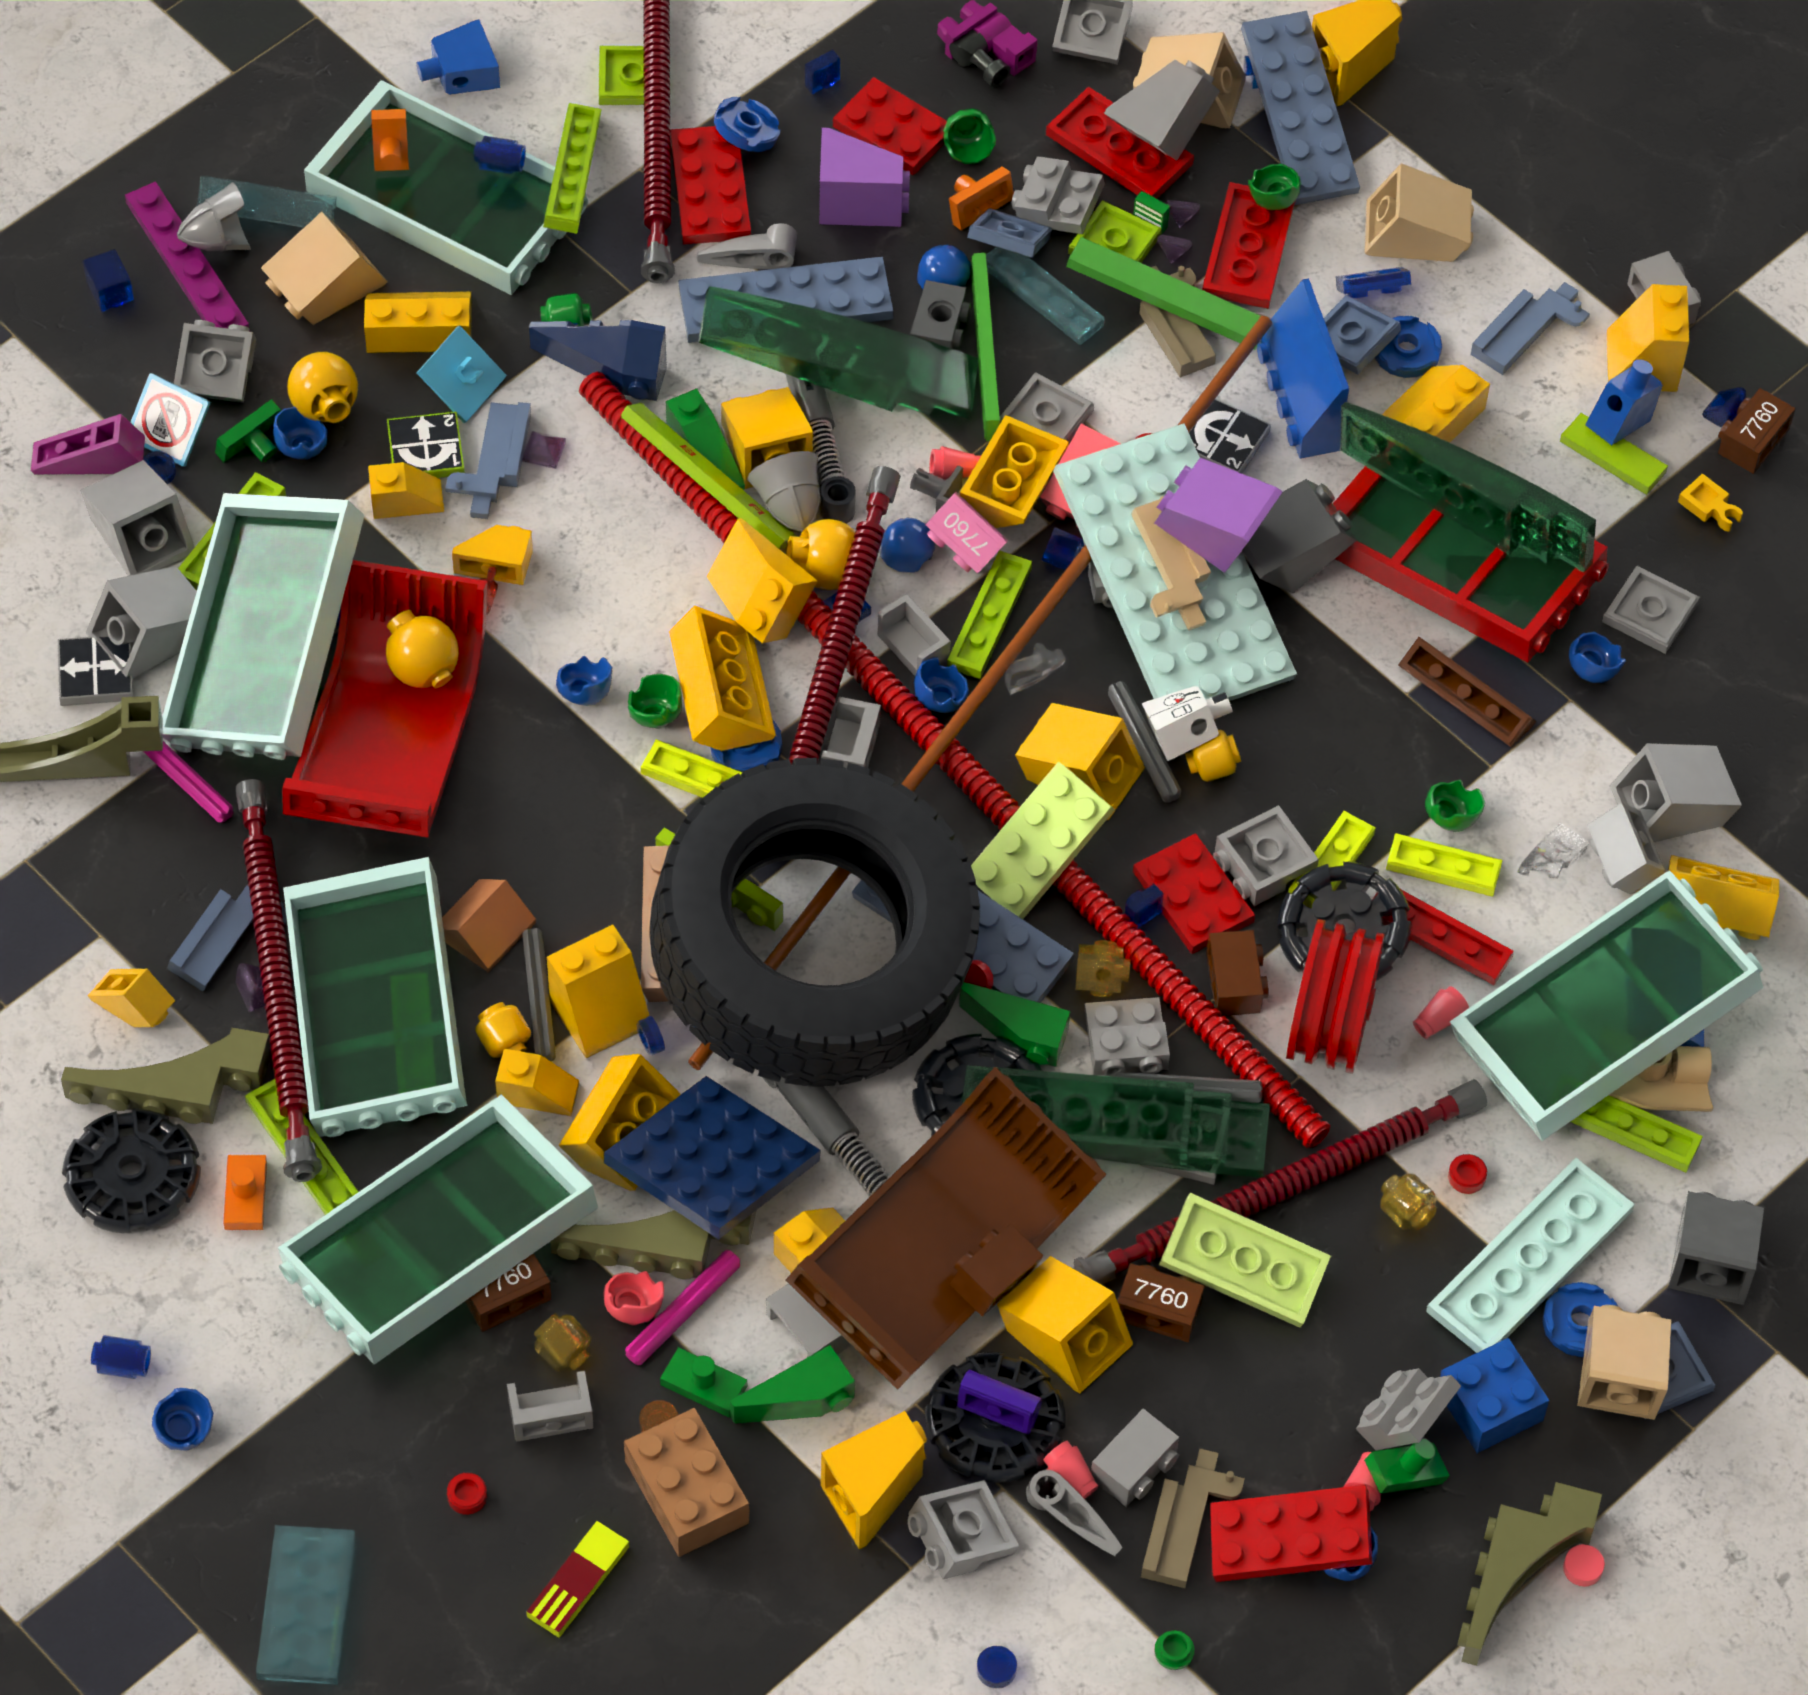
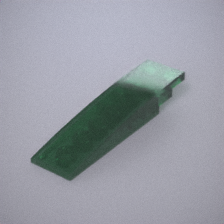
M709 286L706 291L698 343L891 412L897 404L930 415L934 408H938L967 419L972 412L978 358L895 330L798 304Z
M1348 402L1341 405L1340 451L1508 555L1517 547H1520L1546 564L1556 555L1583 573L1593 564L1596 519L1524 478L1454 444Z
M967 1065L962 1104L994 1067ZM997 1068L1003 1075L1008 1076L1031 1102L1036 1103L1058 1128L1064 1130L1086 1155L1094 1159L1187 1171L1264 1177L1270 1104L1232 1101V1093L1195 1091L1194 1083Z

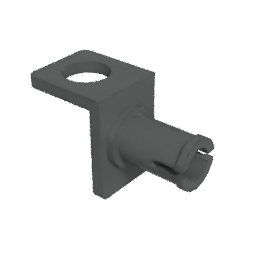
M957 466L950 478L946 480L918 468L912 477L910 488L935 498L937 512L955 492L958 493L960 491L963 467Z

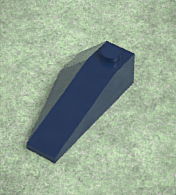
M601 320L590 321L589 326H575L570 321L530 322L531 349L585 376L597 371L602 372L606 379H609L612 385L623 395L639 400L657 401L667 369L666 326L635 320H620L619 326H603Z

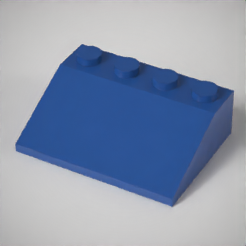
M1308 278L1301 280L1270 319L1272 326L1262 337L1261 343L1257 344L1259 361L1261 364H1266L1268 369L1267 382L1270 391H1275L1278 397L1276 404L1279 417L1281 419L1285 418L1288 425L1286 433L1289 445L1296 447L1299 459L1340 451L1349 394L1348 383Z

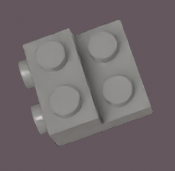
M1063 0L1052 46L1053 51L1118 65L1124 37L1126 38L1133 10V0Z
M1037 156L1033 165L1025 167L1023 174L1024 186L1022 190H1015L1012 197V208L1016 210L1017 217L1049 226L1052 230L1083 234L1105 185L1103 175L1073 171L1070 168L1069 161Z
M195 320L194 324L184 323L174 384L199 397L244 403L248 373H251L257 340L254 333L249 332L250 329L242 325L232 324L226 329L215 327L214 323L205 320Z
M1279 805L1218 835L1215 853H1213V858L1224 872L1229 871L1235 879L1233 880V885L1243 899L1249 898L1254 906L1285 891L1287 882L1317 868L1319 861Z
M1159 997L1085 1003L1084 1011L1093 1076L1105 1075L1107 1077H1115L1117 1072L1154 1074L1161 1070H1168L1170 1052Z
M1419 1368L1403 1372L1401 1370L1396 1371L1385 1381L1380 1397L1372 1401L1364 1409L1356 1430L1375 1450L1418 1443L1461 1385L1452 1375L1428 1378Z
M985 1480L919 1496L908 1513V1528L911 1534L915 1537H921L926 1547V1563L931 1570H938L942 1579L974 1572L982 1562L1013 1555L1019 1548V1544Z

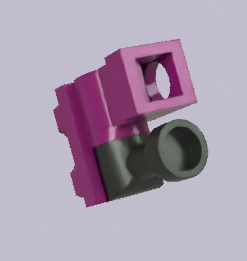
M971 0L960 10V18L964 20L963 22L958 24L952 17L947 16L938 23L937 34L946 43L945 55L951 60L954 58L958 65L962 67L970 66L971 64L979 67L984 71V80L993 88L1000 86L1009 74L1015 76L1036 61L1038 40L1029 32L1025 35L1022 34L1011 24L1005 15L997 12V7L991 2L983 7L976 1Z

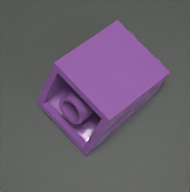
M822 128L819 224L901 227L902 213H908L910 180V171H903V156L831 128Z
M1199 458L1192 469L1185 465L1174 481L1179 486L1177 491L1172 493L1168 490L1156 507L1162 512L1154 524L1225 573L1247 545L1283 491L1273 485Z

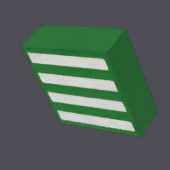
M1141 191L1135 198L1133 215L1162 228V235L1168 228L1170 206Z

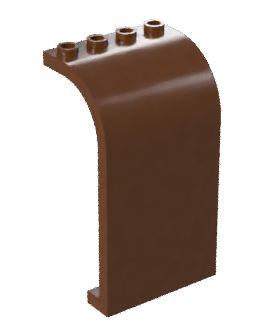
M994 1067L934 1135L811 1255H807L785 1281L898 1390L976 1311L950 1285L958 1272L954 1268L955 1264L968 1251L975 1255L982 1249L979 1244L992 1230L995 1229L1000 1233L1010 1223L1038 1249L1107 1174L1092 1157L1086 1155L1071 1140L1064 1130L1058 1128L1036 1103L1031 1102L1008 1076L1003 1075Z

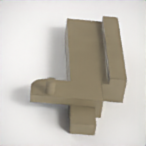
M1156 265L1153 266V267H1151V268H1153V269L1159 271V269L1157 268ZM1179 266L1178 272L1169 275L1192 286L1196 284V275L1190 267L1185 269L1184 266ZM1145 301L1140 302L1139 314L1179 377L1215 364L1216 354L1197 324Z
M1199 1449L1196 1465H1189L1184 1486L1179 1485L1177 1481L1165 1479L1142 1567L1141 1578L1186 1588L1208 1496L1212 1495L1233 1500L1241 1495L1245 1478L1234 1476L1232 1471H1228L1227 1474L1215 1471L1219 1453Z

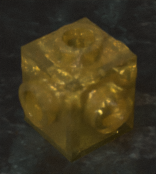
M1106 940L1095 941L1094 945L1079 944L1076 989L1090 990V994L1100 997L1112 996L1113 992L1120 993L1121 981L1129 982L1130 959H1123L1124 947H1116L1117 944L1115 942Z

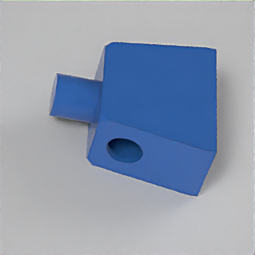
M480 19L434 37L431 40L432 58L416 62L421 82L439 77L445 93L450 95L500 88L499 65Z
M1638 359L1633 362L1630 368L1610 379L1585 425L1611 446L1651 421L1663 387L1661 381L1651 374L1653 371L1652 365L1645 360Z

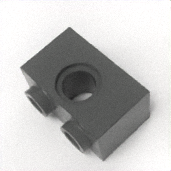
M929 280L925 281L910 333V355L950 363L954 349L960 350L963 339V330L960 329L961 322L967 323L970 315L971 303L966 302L965 287Z

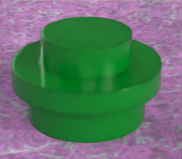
M1177 1630L1163 1633L1157 1639L1154 1648V1654L1158 1663L1169 1670H1180L1187 1667L1192 1662L1195 1652L1191 1638Z

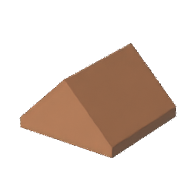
M479 879L442 917L445 943L489 973L523 937V931L532 928L536 923V918L506 880Z

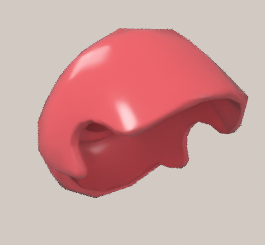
M647 1271L637 1274L624 1272L613 1275L604 1288V1303L607 1311L616 1320L629 1325L649 1322L659 1312L664 1298L663 1281L655 1283Z

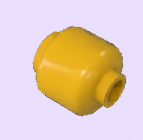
M1221 729L1218 730L1219 735L1216 738L1192 749L1191 752L1185 753L1191 774L1199 772L1201 779L1206 782L1235 773L1236 763L1241 762L1233 734L1227 736Z
M499 1002L478 1015L479 1022L475 1027V1031L491 1057H502L504 1049L521 1052L527 1050L524 1044L531 1037V1030L516 1006H505L503 1002Z

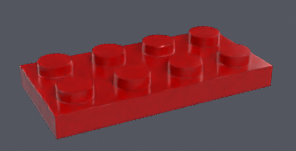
M1090 87L1086 88L1046 126V135L1136 195L1142 191L1157 199L1194 162V155L1185 149L1176 161L1122 128L1104 114L1107 107L1112 105L1113 102Z
M716 126L670 129L683 245L722 242L751 235L741 149L725 140L717 131Z
M1229 182L1202 290L1226 301L1269 309L1295 202L1281 211L1267 210L1256 204L1250 194L1249 186Z
M1366 1485L1210 1503L1212 1570L1216 1582L1372 1564L1369 1491Z

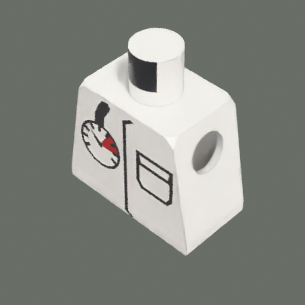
M1198 686L1142 703L1153 734L1167 761L1216 738L1219 732L1214 720L1233 712L1225 692L1205 700Z

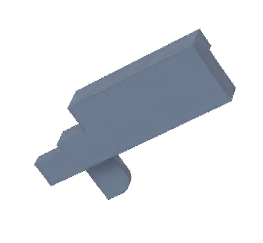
M1566 282L1556 291L1549 288L1538 300L1533 298L1534 295L1523 289L1472 343L1470 355L1503 375L1556 318L1561 319L1570 326L1577 327L1581 326L1589 318L1590 313L1581 308L1582 303L1580 301H1576L1575 304L1572 303L1578 296L1579 290Z
M491 402L477 474L456 472L447 478L446 492L473 495L470 517L488 519L491 502L497 503L500 486L518 487L531 420V403L518 402V405Z
M248 884L236 901L231 899V895L220 889L170 959L167 967L169 971L199 990H205L253 922ZM281 902L283 921L285 926L287 923L286 909L283 907L284 904Z

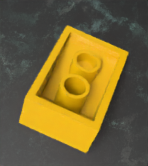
M742 518L737 519L707 575L708 580L736 622L762 644L787 638L817 583L813 576Z

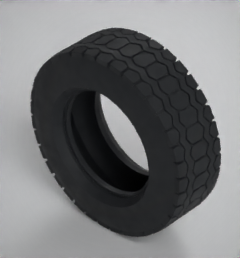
M794 758L792 764L790 759L769 762L766 768L762 764L747 769L741 775L738 773L722 782L719 787L716 786L695 805L678 828L668 848L652 900L650 915L651 955L658 981H661L660 986L669 1004H673L674 1012L685 1026L691 1024L689 1031L704 1045L711 1043L709 1049L726 1061L733 1058V1065L752 1074L755 1069L759 1070L758 1076L780 1082L781 1077H783L786 1084L807 1086L809 1081H811L812 1087L835 1086L837 1081L839 1085L859 1082L863 1078L866 1080L885 1073L888 1068L891 1070L906 1061L910 1056H913L932 1038L949 1015L972 964L978 941L980 920L978 888L970 861L967 862L968 857L958 838L954 839V832L942 817L937 819L938 813L923 799L916 802L918 795L901 783L897 787H893L894 779L877 771L871 776L869 775V768L848 763L847 768H844V761L821 758L819 764H817V758ZM790 859H810L836 865L863 880L883 902L894 927L896 940L895 955L880 970L866 978L851 983L816 985L791 979L766 965L752 952L743 940L733 916L732 892L751 873L775 862Z

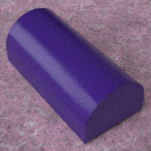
M969 1369L960 1384L957 1406L1022 1433L1030 1434L1038 1417L1042 1398Z

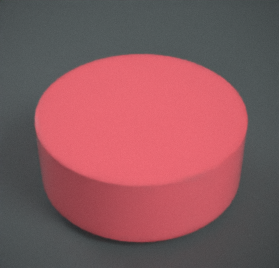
M1581 1544L1572 1547L1568 1551L1564 1560L1563 1570L1570 1582L1578 1586L1587 1587L1594 1585L1600 1580L1605 1562L1599 1550L1593 1546Z

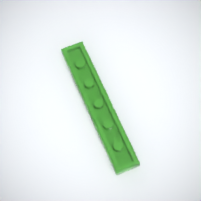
M1080 237L1066 266L1238 343L1242 342L1261 317L1258 314L1083 237Z
M974 253L971 265V281L984 439L990 441L999 427L1000 417L986 253Z

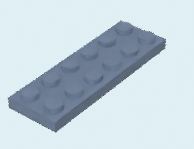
M1302 11L1243 22L1241 27L1242 35L1280 162L1293 168L1301 178V190L1295 205L1359 193L1360 184L1308 12Z
M883 257L678 280L688 343L779 333L784 327L791 324H801L809 329L893 319V307Z
M861 880L852 891L853 898L892 923L883 902ZM978 890L980 920L978 941L973 960H980L991 969L993 974L992 990L1041 1003L1075 960L1074 953Z

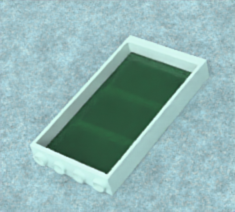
M382 80L304 169L307 192L510 295L515 292L519 285H524L528 281L531 271L537 263L543 262L555 241L562 239L567 233L543 227L555 166ZM406 109L409 170L375 171L371 110ZM586 193L581 215L585 211L588 204V198H586Z
M223 494L163 713V738L170 743L172 749L186 753L191 752L192 749H201L214 755H221L223 751H230L243 757H253L254 753L264 754L277 760H284L286 756L301 757L365 516L349 500Z
M429 857L283 888L309 1117L319 1137H335L350 1130L360 1128L373 1129L383 1123L398 1120L411 1121L421 1115L435 1112L449 1113L456 1108L467 1106L437 876Z
M1670 870L1450 1021L1456 1040L1541 1141L1763 988L1760 972L1763 969L1757 958L1751 952L1745 954L1739 948L1740 942L1731 929L1727 927L1723 930L1717 923L1718 918L1712 908L1707 903L1701 905L1695 899L1696 894L1691 885L1684 878L1679 881Z
M501 1094L279 1246L278 1250L282 1259V1264L279 1265V1268L290 1284L295 1282L299 1284L302 1288L303 1296L313 1308L319 1306L324 1311V1317L334 1331L342 1330L347 1335L348 1344L358 1356L364 1353L373 1364H376L596 1210L598 1205L593 1185Z

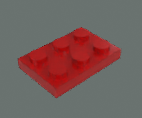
M873 77L833 118V127L846 135L903 156V170L910 171V174L914 176L945 144L943 129L947 121Z
M1196 833L1133 865L1134 875L1191 954L1207 947L1209 933L1239 931L1254 923L1255 914Z

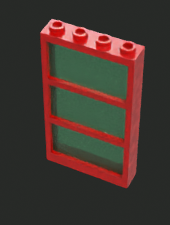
M1393 434L1333 502L1336 509L1341 510L1352 522L1353 527L1350 530L1357 539L1335 560L1527 663L1537 652L1542 653L1545 650L1552 633L1557 628L1562 629L1571 610L1575 605L1580 606L1583 604L1589 594L1590 587L1595 581L1600 582L1605 577L1609 568V563L1606 562L1607 546Z

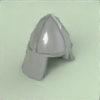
M232 182L223 190L196 206L181 223L177 232L178 239L187 245L205 251L251 250L237 212L244 208V201L236 184Z
M799 451L783 454L765 461L749 473L747 480L757 490L773 518L788 529L803 532L807 526L814 522L820 505V488L817 473L818 456L814 452Z

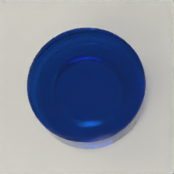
M154 451L143 457V460L166 484L172 482L176 475L174 460L169 454L162 451Z
M649 1016L637 1022V1031L646 1052L653 1056L665 1051L664 1040L654 1018Z
M990 1646L984 1649L977 1659L976 1670L978 1678L984 1685L990 1688L1008 1686L1014 1680L1017 1672L1015 1655L1003 1646Z

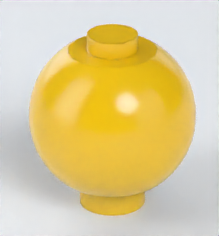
M315 352L306 355L294 365L288 378L287 389L293 407H296L305 418L313 421L320 420L321 422L336 423L344 420L349 415L357 397L358 382L354 370L342 357L330 352Z
M835 519L816 521L807 526L799 537H789L786 555L817 580L815 588L837 590L840 587V581L845 564L847 563L855 530L848 524Z
M411 610L403 611L395 616L387 624V628L392 635L386 644V659L392 673L403 683L416 688L433 686L436 689L449 682L459 654L458 643L452 630L437 618L431 616L415 617Z

